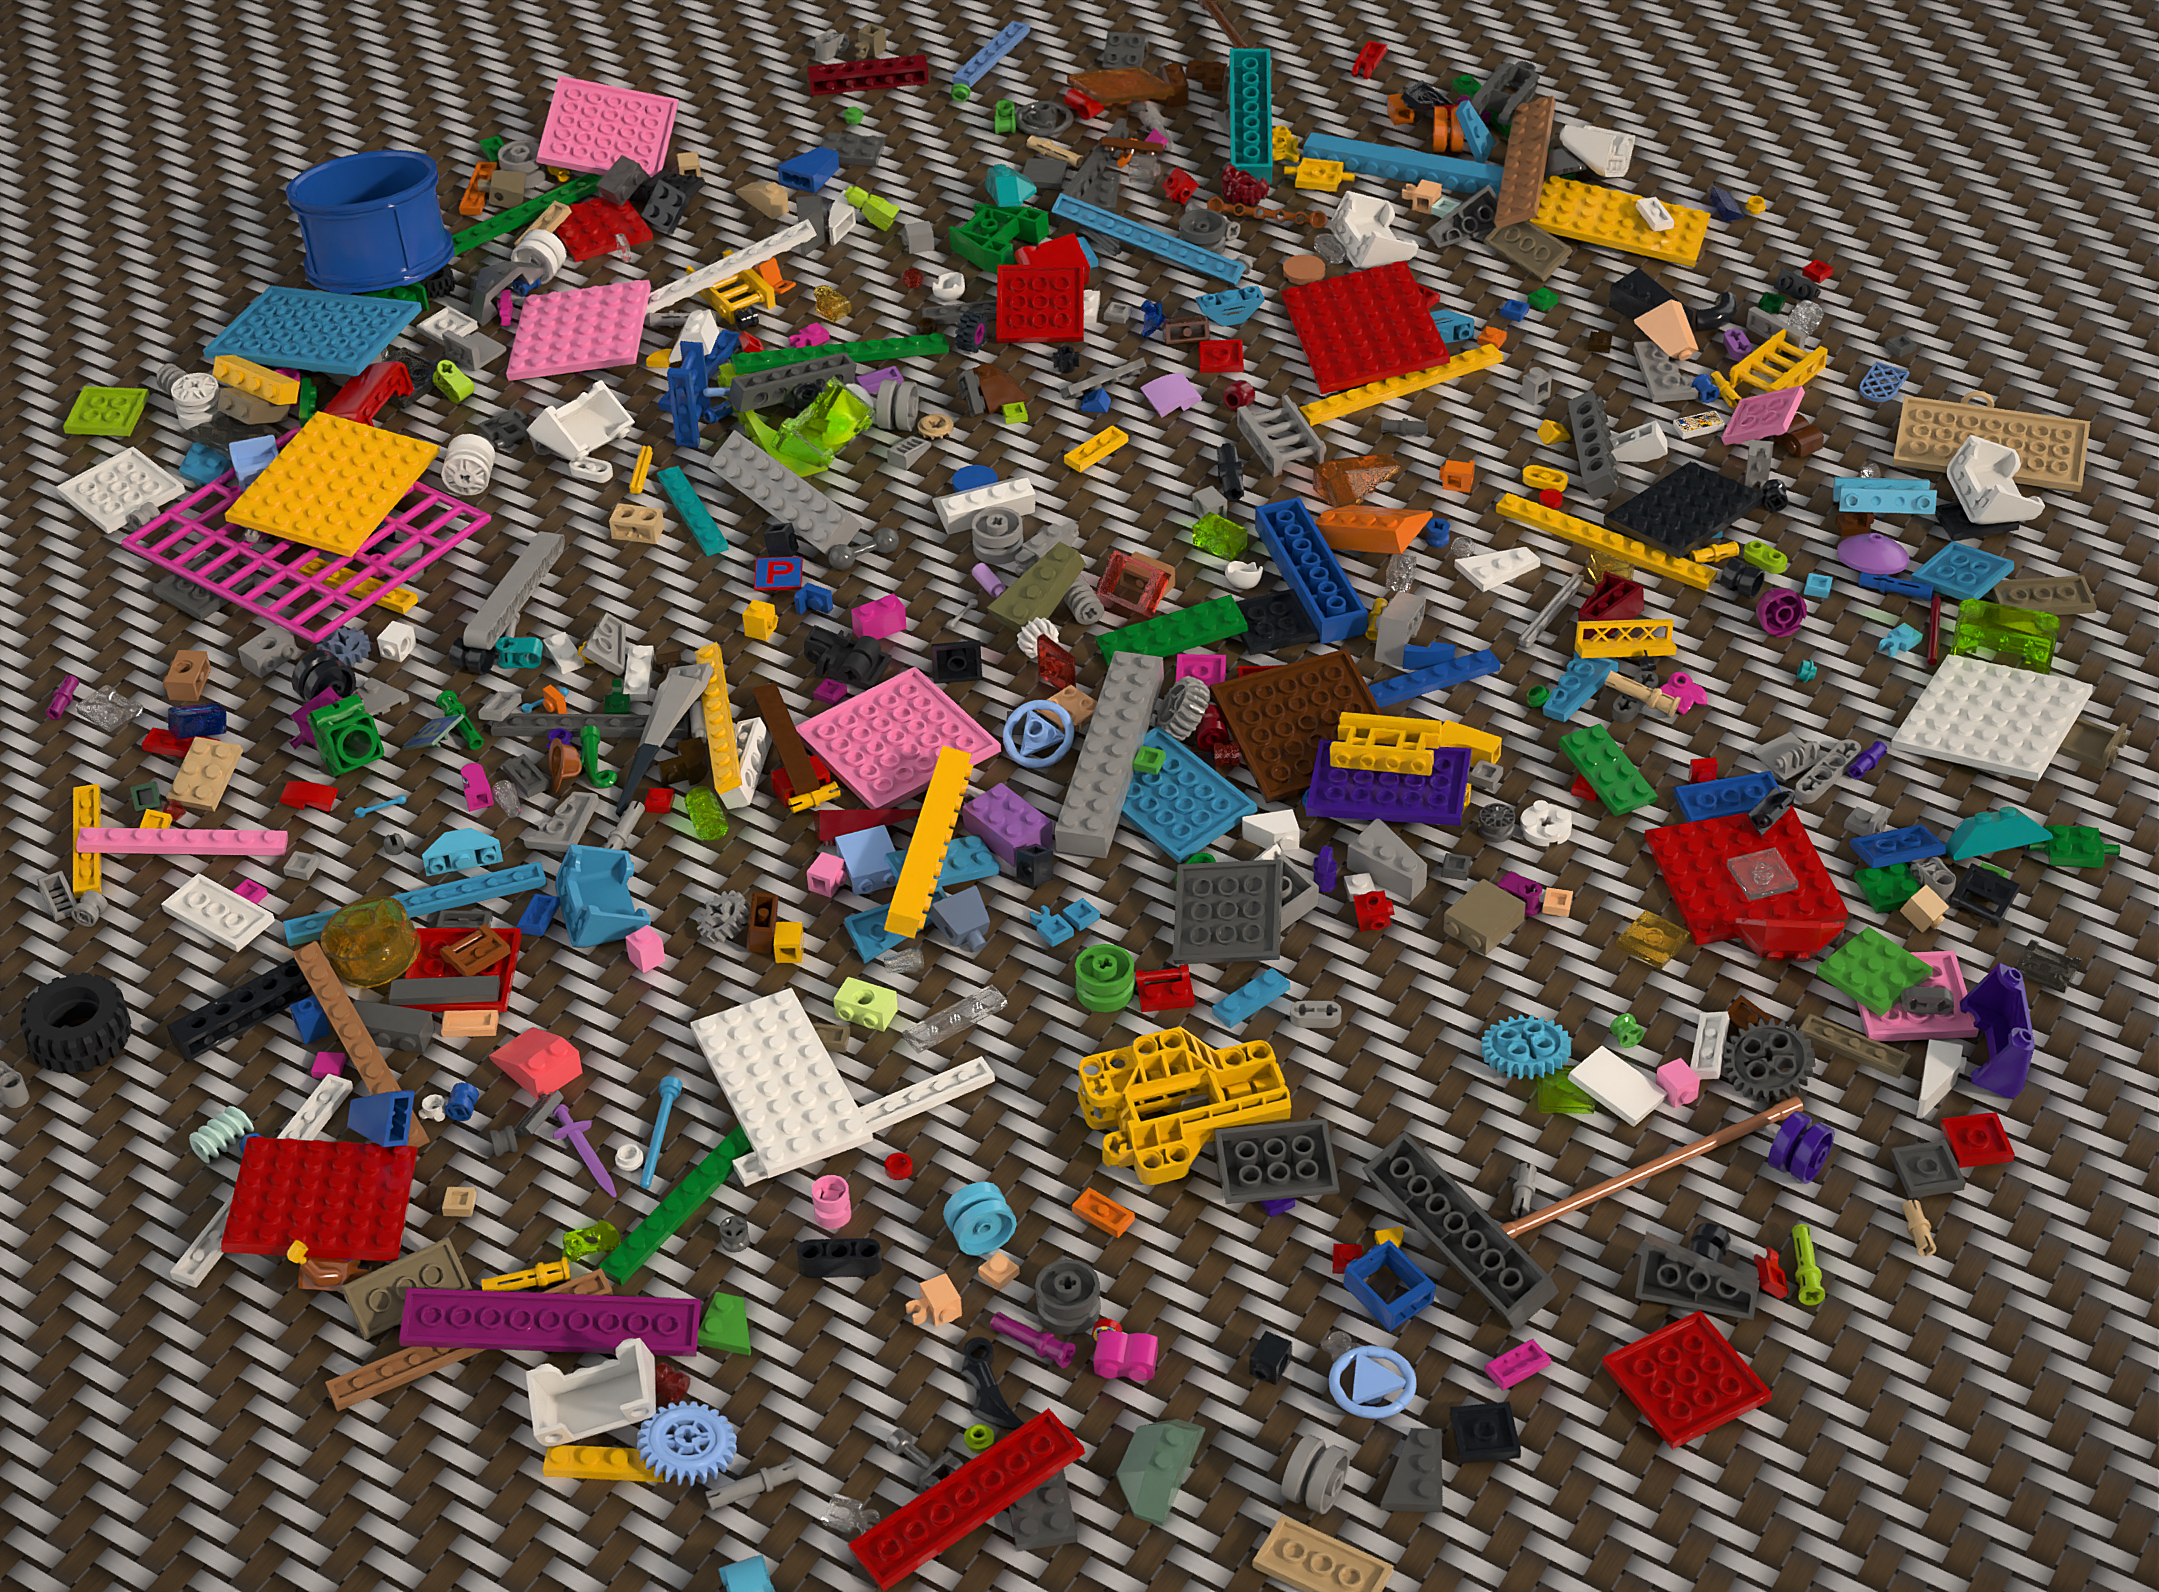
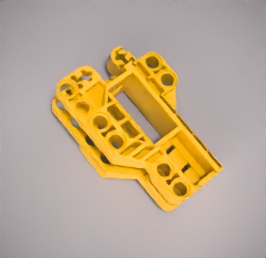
M1176 1027L1142 1035L1134 1040L1132 1046L1090 1055L1083 1058L1079 1063L1078 1073L1081 1084L1078 1088V1101L1087 1125L1095 1130L1119 1126L1120 1130L1107 1134L1104 1137L1102 1161L1109 1168L1110 1165L1118 1166V1168L1133 1165L1138 1179L1145 1185H1156L1185 1177L1189 1172L1191 1163L1205 1144L1214 1141L1215 1129L1290 1122V1093L1287 1086L1285 1087V1080L1279 1065L1276 1064V1057L1272 1047L1266 1041L1255 1040L1214 1050L1182 1027ZM1115 1059H1120L1126 1065L1122 1068H1114L1110 1063ZM1092 1065L1097 1067L1099 1072L1089 1075L1083 1069ZM1175 1094H1180V1096H1176V1097H1172V1098H1168V1097H1167V1096H1171V1095H1175ZM1208 1095V1106L1140 1122L1139 1116L1145 1117V1114L1161 1110L1166 1112L1169 1108L1181 1106V1100L1186 1099L1188 1096ZM1154 1099H1158V1100H1159V1101H1155V1102H1151V1103H1147V1104L1144 1103V1102H1146V1101H1150V1100H1154ZM1094 1107H1097L1099 1115L1103 1116V1118L1098 1119L1094 1115ZM1174 1159H1179V1160H1181V1162H1176V1161H1173V1160H1174Z

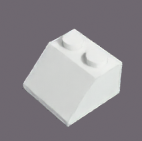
M696 310L689 315L669 357L670 363L682 360L681 341L703 343L704 355L711 353L719 330L710 310Z

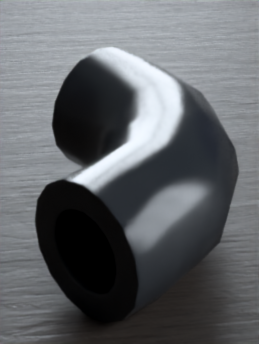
M1723 292L1716 297V306L1696 310V331L1713 330L1727 325L1737 312L1736 296L1731 292Z

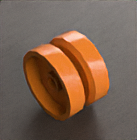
M1434 107L1433 153H1444L1447 140H1449L1452 153L1463 152L1465 135L1455 113L1458 107L1452 108L1450 120H1447V110L1445 107Z

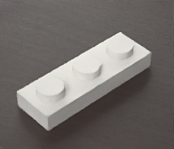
M629 646L623 694H630L631 702L649 700L654 658L653 646Z
M1728 1012L1700 1013L1690 1069L1699 1079H1719L1730 1021Z

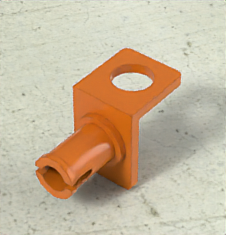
M775 257L752 268L774 288V293L783 294L796 286L793 281L782 280Z

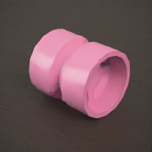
M826 1175L816 1180L812 1186L816 1222L827 1229H837L844 1226L851 1218L849 1187L846 1180L836 1175Z

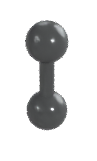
M880 528L875 532L873 541L854 548L845 544L834 546L829 552V562L836 570H847L854 564L855 557L875 549L884 554L893 552L898 547L899 537L896 531L891 528Z

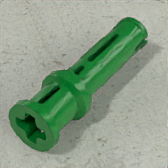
M451 690L440 693L436 698L437 707L445 712V717L463 714L464 718L455 726L468 743L470 749L477 750L481 748L484 744V739L466 716V708L457 701V695Z

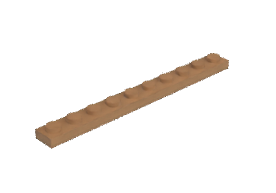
M317 941L293 952L292 954L370 1094L402 1091ZM412 1110L407 1146H418L419 1148L430 1142Z
M601 1268L542 1292L613 1296V1290ZM411 1346L325 1382L338 1412L486 1349Z

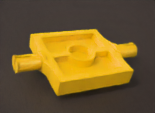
M1303 158L1299 166H1285L1284 175H1296L1295 187L1305 190L1315 189L1325 192H1336L1338 184L1342 180L1354 182L1355 173L1343 172L1344 162Z

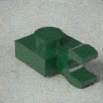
M1765 292L1758 303V308L1770 315H1779L1785 305L1786 296Z
M622 678L612 679V695H605L604 714L630 715V694H623Z

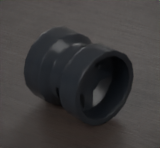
M1771 479L1764 483L1762 492L1765 494V507L1775 512L1783 510L1788 505L1785 483L1779 479Z

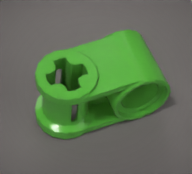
M1000 100L996 104L995 134H999V132H1012V134H1016L1014 103L1011 100Z

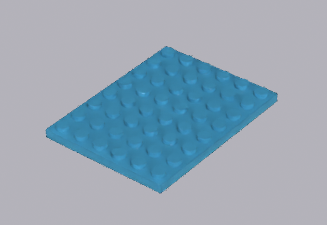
M269 286L203 349L205 358L215 359V356L236 355L258 365L263 364L271 365L272 367H288L291 369L310 370L312 372L322 371L329 372L330 374L338 373L358 376L422 311L421 303Z

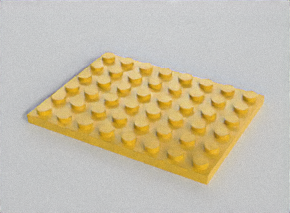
M317 411L225 513V519L234 524L351 558L440 453L439 446Z

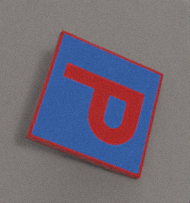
M803 557L756 558L754 591L801 590Z

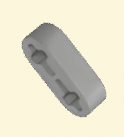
M1297 1001L1291 1005L1290 1021L1294 1026L1300 1028H1334L1341 1022V1006L1333 1001Z

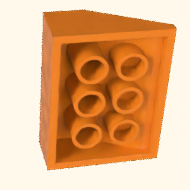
M1348 505L1324 511L1315 521V524L1331 549L1401 555L1433 514L1432 511Z

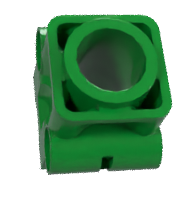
M357 693L338 700L334 704H328L311 711L310 714L306 715L321 760L327 764L333 777L380 759L384 755V748L372 715L365 711L364 704ZM352 732V736L349 738V740L343 743L344 738L347 736V734Z

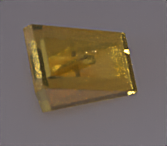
M1593 548L1590 550L1588 570L1595 585L1601 583L1605 571L1633 582L1634 564Z

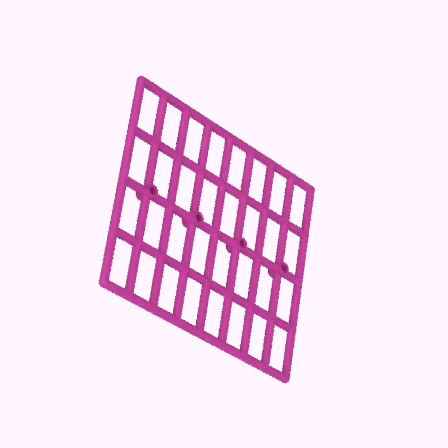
M295 427L276 439L277 450L289 443L302 428ZM233 467L123 539L121 545L312 643H318L489 523L491 516L415 481L402 498L414 490L429 497L397 519L387 515L382 521L388 525L366 539L351 558L341 556L309 578L297 572V570L323 552L327 554H333V552L314 547L289 565L284 566L272 559L296 544V541L285 539L264 554H260L249 548L255 544L253 542L249 543L244 539L238 543L225 537L241 525L229 522L216 532L203 526V524L231 507L244 493L241 492L240 486H232L230 488L223 486L237 477ZM212 492L227 497L194 520L180 514ZM438 501L453 507L421 530L406 524ZM462 512L477 519L445 542L431 536L432 533ZM169 520L183 526L150 549L136 543ZM396 530L411 536L384 556L382 554H373L371 556L364 554L365 551ZM193 531L206 537L172 561L159 555V553ZM262 532L258 541H260L269 534ZM421 541L435 548L404 571L388 565ZM216 542L229 548L228 551L195 573L182 567L183 564ZM239 554L253 560L220 584L205 578ZM354 559L368 566L335 590L321 584L323 580ZM262 566L277 572L243 596L228 590ZM372 575L375 577H382L384 575L392 577L391 580L359 602L345 595ZM287 577L301 584L267 608L252 602ZM310 589L325 596L292 620L276 614ZM335 601L349 608L315 633L300 626Z

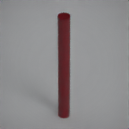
M1939 596L1931 598L1927 657L1929 665H1936L1938 658L1941 597Z

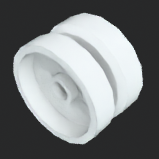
M541 229L529 231L511 255V261L533 263L543 268L546 272L539 277L541 284L548 283L566 259V251L562 242L554 234Z

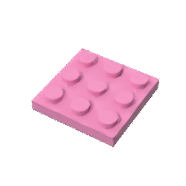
M1802 386L1740 399L1721 438L1724 445H1737L1744 441L1760 440L1766 436L1781 435L1787 432L1805 394Z

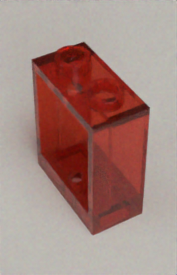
M1114 550L1107 560V568L1104 575L1097 583L1096 594L1152 618L1171 574ZM1126 562L1152 572L1138 605L1112 594Z

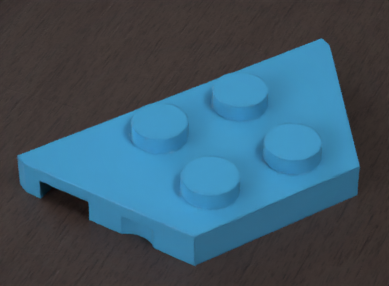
M242 432L192 443L179 469L180 477L202 486L203 484H209L226 473L232 464L229 443L243 441Z

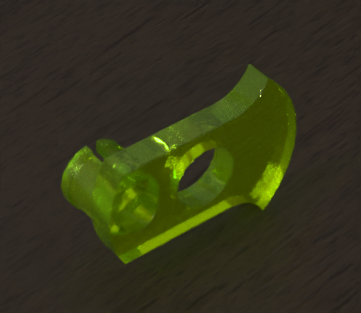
M599 1219V1222L594 1226L563 1234L564 1250L562 1257H567L568 1262H574V1258L578 1261L581 1256L604 1250L614 1251L620 1245V1235L614 1226ZM594 1237L599 1242L591 1244L586 1242L584 1238Z

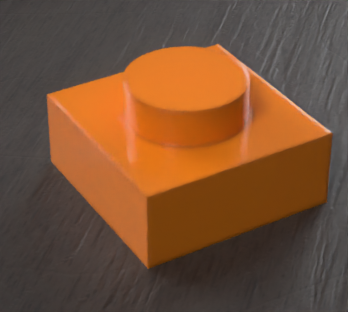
M1487 326L1478 336L1477 345L1484 346L1492 343L1499 349L1507 338V332Z
M551 684L543 688V705L545 709L553 714H568L565 696Z

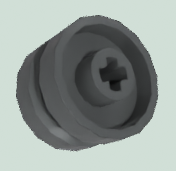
M1197 209L1185 213L1180 218V240L1219 255L1225 251L1226 221L1223 215L1210 209Z
M1064 1259L1054 1261L1042 1269L1037 1276L1035 1284L1036 1309L1042 1325L1055 1334L1067 1336L1081 1334L1092 1328L1099 1319L1101 1310L1099 1297L1100 1282L1097 1273L1092 1267L1079 1260Z

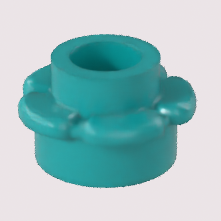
M1802 660L1799 665L1796 677L1803 680V683L1813 680L1815 677L1817 666H1814L1813 660Z

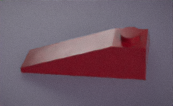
M922 809L817 810L813 812L817 841H824V846H836L835 837L881 825L886 827L920 815Z

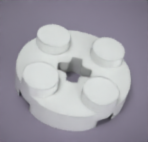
M1538 800L1534 802L1533 806L1527 808L1522 813L1520 830L1523 831L1524 838L1535 845L1549 846L1550 842L1558 841V845L1570 837L1572 815L1566 809L1548 804L1543 800Z

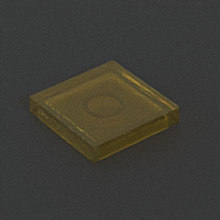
M1645 910L1617 939L1616 946L1662 970L1690 940L1691 933Z

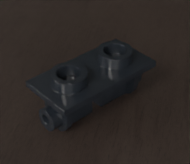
M1784 268L1780 269L1774 285L1775 289L1809 305L1814 297L1818 298L1821 293L1817 286L1818 284Z
M1774 787L1747 814V817L1760 836L1794 803L1795 795L1793 792H1780L1777 787Z

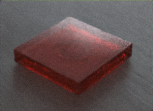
M1044 633L1037 637L1038 674L1060 691L1070 685L1076 688L1075 657Z

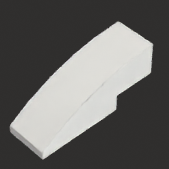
M846 190L841 192L830 210L829 232L831 245H835L856 225L855 215L859 212V209L847 202V198L844 197Z

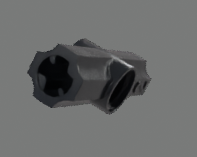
M1224 443L1220 448H1217L1219 483H1222L1224 498L1229 499L1230 502H1237L1241 497H1244L1242 462L1238 461L1236 447H1233L1230 443Z

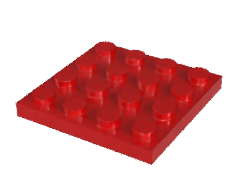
M603 197L571 205L569 208L572 212L553 231L575 263L653 239L652 231L628 200L620 206Z
M1084 264L998 265L997 343L1084 342Z
M416 928L405 979L464 977L450 963H446L443 960L439 950L446 945L450 947L476 932L477 928ZM491 928L510 946L511 953L473 975H499L498 1001L399 1005V1007L430 1012L498 1010V1012H507L522 939L521 928Z
M1701 1310L1602 1358V1366L1672 1450L1771 1401L1772 1392Z

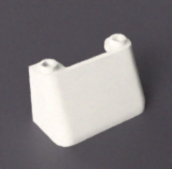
M1565 124V128L1560 133V140H1562L1563 145L1595 173L1605 177H1624L1626 174L1635 135L1585 125L1584 128Z
M1346 191L1331 220V231L1355 268L1368 269L1392 264L1396 261H1408L1416 255L1419 246L1413 239L1397 240L1390 230L1389 225L1394 220L1395 213L1389 201Z
M600 380L593 385L588 394L583 392L576 400L557 410L553 406L544 409L528 427L527 432L533 439L567 459L580 462L588 456L589 452L617 437L620 440L630 433L629 428L635 422L603 381Z
M1970 435L1947 467V477L1968 519L1973 523L1985 525L2033 520L2045 508L2040 497L2031 496L2030 498H2025L2018 491L2012 477L2020 469V459L2014 449Z

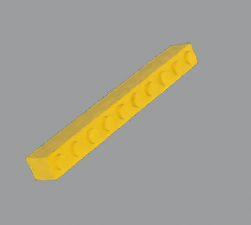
M942 745L884 927L885 931L915 939L917 929L923 930L927 914H924L923 911H929L932 897L928 896V894L934 895L938 880L933 878H939L943 863L939 862V860H945L948 846L944 845V843L950 844L954 829L949 827L955 828L959 813L954 811L960 812L964 797L959 795H965L969 781L964 779H970L974 765L969 764L971 753Z

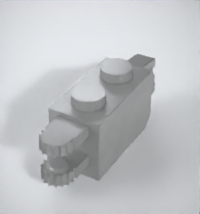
M1072 521L1063 526L1053 523L1022 544V551L1015 555V563L1019 564L1015 568L1016 575L1021 577L1059 541L1072 547V543L1079 536V525Z

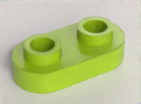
M1761 541L1748 542L1744 546L1743 557L1746 561L1772 574H1780L1786 570L1787 557L1783 553Z

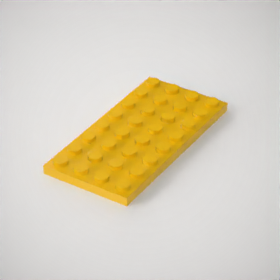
M1550 176L1545 178L1542 186L1538 215L1529 221L1548 233L1695 267L1711 213L1686 208L1682 205L1664 203L1659 200L1675 222L1673 229L1653 231L1636 208L1637 200L1646 198L1640 195L1622 193L1618 190L1605 189L1597 185L1592 186L1579 181L1562 179L1558 176Z

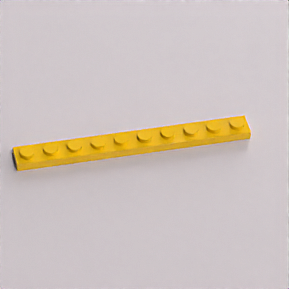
M1491 343L1450 357L1451 363L1369 383L1368 385L1299 407V412L1307 423L1313 426L1503 362V354Z
M1507 493L1496 505V512L1698 589L1707 591L1717 579L1718 571L1682 557L1677 559L1642 542L1516 495Z
M715 642L711 645L702 646L699 650L695 651L697 664L709 663L714 668L706 689L701 693L715 789L721 795L741 786L742 779L722 653L718 643Z

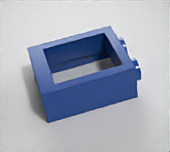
M1390 1239L1381 1245L1373 1246L1365 1256L1359 1260H1352L1345 1268L1343 1286L1389 1332L1434 1301L1436 1285ZM1385 1265L1411 1289L1389 1305L1363 1281Z

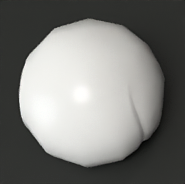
M952 272L940 275L938 283L933 282V294L943 301H952L959 298L965 290L963 274Z
M1233 561L1228 563L1225 575L1234 587L1250 589L1255 587L1260 581L1263 567L1260 566L1257 569L1255 562L1247 565L1244 562Z

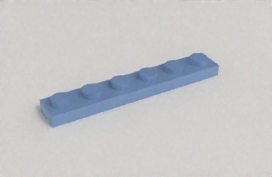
M1012 21L952 76L953 83H962L969 88L973 86L1030 32V25Z

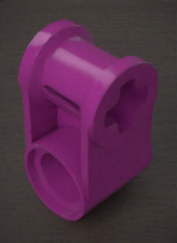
M1509 871L1495 884L1497 887L1525 902L1524 915L1534 916L1542 910V904L1539 901V897L1542 894V886L1538 882L1531 881L1516 872Z

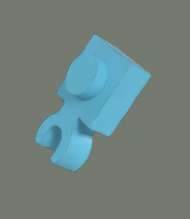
M1903 623L1888 632L1887 638L1880 641L1879 650L1882 651L1885 648H1889L1888 656L1894 657L1899 649L1906 652L1921 643L1923 634Z

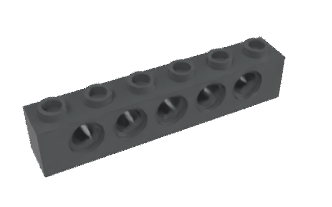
M846 352L734 377L732 378L728 400L741 413L794 400L795 388L803 383L819 385L823 393L842 389L848 383L853 384L857 364Z
M1590 390L1569 400L1568 405L1583 485L1595 501L1618 490L1617 480L1620 479V476L1614 466L1617 464V461L1612 453L1614 450L1613 444L1609 439L1611 432L1606 424L1609 422L1608 417L1603 410L1606 408L1601 396L1597 397L1594 391Z

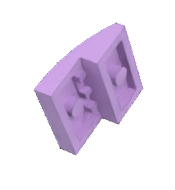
M1182 372L1160 377L1140 387L1145 397L1161 417L1169 414L1179 406L1185 411L1202 400L1199 393Z

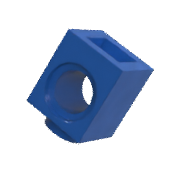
M315 995L289 1005L295 1028L304 1044L330 1034L325 1012Z

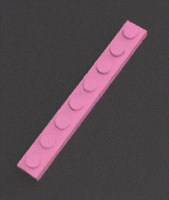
M80 828L76 847L79 853L285 856L288 833L287 831Z

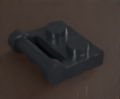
M1971 863L1951 898L1950 906L1956 909L1960 907L1991 921V925L1999 928L2021 887L2020 884ZM1969 892L1998 905V908L1995 912L1964 898V896Z

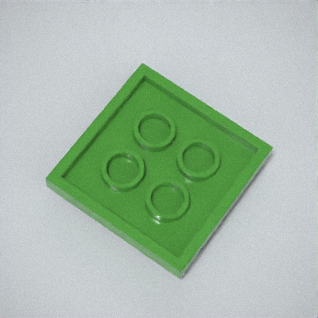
M1868 926L1817 966L1816 974L1881 1017L1901 1001L1900 994L1902 990L1907 987L1921 985L1932 976L1933 968Z

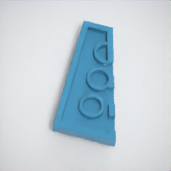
M1575 651L1574 659L1569 661L1566 673L1561 675L1558 680V687L1553 689L1550 698L1544 704L1543 715L1565 722L1605 684L1611 670L1614 672L1619 670L1618 662L1607 658H1581L1577 651Z
M942 886L936 887L934 895L928 894V896L932 897L929 911H923L924 914H927L923 928L933 923L929 917L932 904L947 898ZM891 903L844 918V925L864 964L908 938L884 930Z

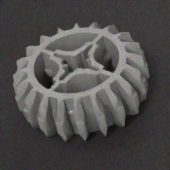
M1190 676L1182 677L1179 682H1175L1174 686L1169 688L1167 695H1164L1163 702L1160 703L1161 706L1155 718V727L1160 726L1177 741H1183L1186 737H1189L1191 732L1196 730L1198 723H1201V718L1205 715L1206 708H1208L1207 703L1210 700L1208 686L1201 680Z

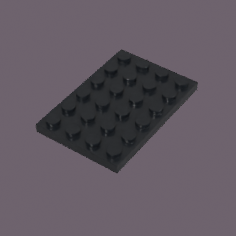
M1689 461L1606 514L1603 524L1680 559L1763 504L1765 494L1738 483L1734 479L1720 475L1716 471L1702 467L1696 462Z

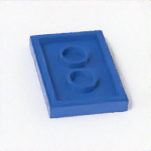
M1922 824L1850 839V848L1872 869L1946 854V846Z

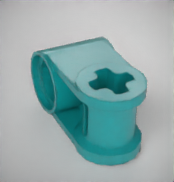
M502 637L495 643V648L499 653L497 665L503 669H534L541 663L543 643L536 637Z

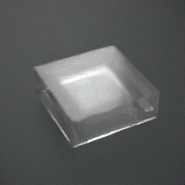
M623 233L617 234L618 253L623 263L631 262L629 243Z

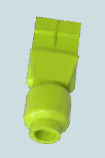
M849 186L844 194L847 202L858 209L862 208L861 212L868 221L886 232L894 222L900 207L895 204L891 205L884 198L872 194L868 197L869 194L858 186Z

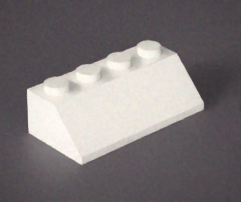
M1019 476L933 498L932 502L949 535L972 529V519L974 516L987 508H1010L1019 513L1020 516L1034 513L1036 493L1028 477Z

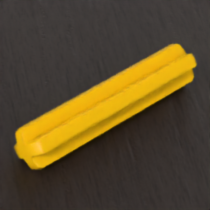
M643 445L640 448L629 485L631 494H640L642 492L653 454L651 446L646 447Z

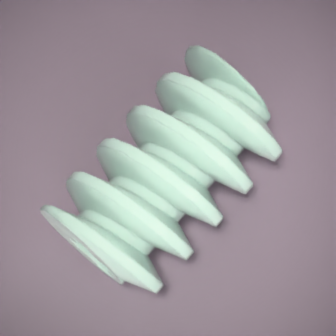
M228 1106L225 1108L224 1113L221 1112L216 1115L215 1119L209 1120L207 1126L203 1125L199 1128L198 1132L190 1134L189 1140L194 1152L200 1159L209 1164V1154L215 1159L219 1158L217 1148L227 1152L228 1147L225 1142L232 1146L236 1145L237 1141L234 1136L236 1135L242 1139L245 1136L243 1129L252 1133L254 1127L243 1111L236 1107Z

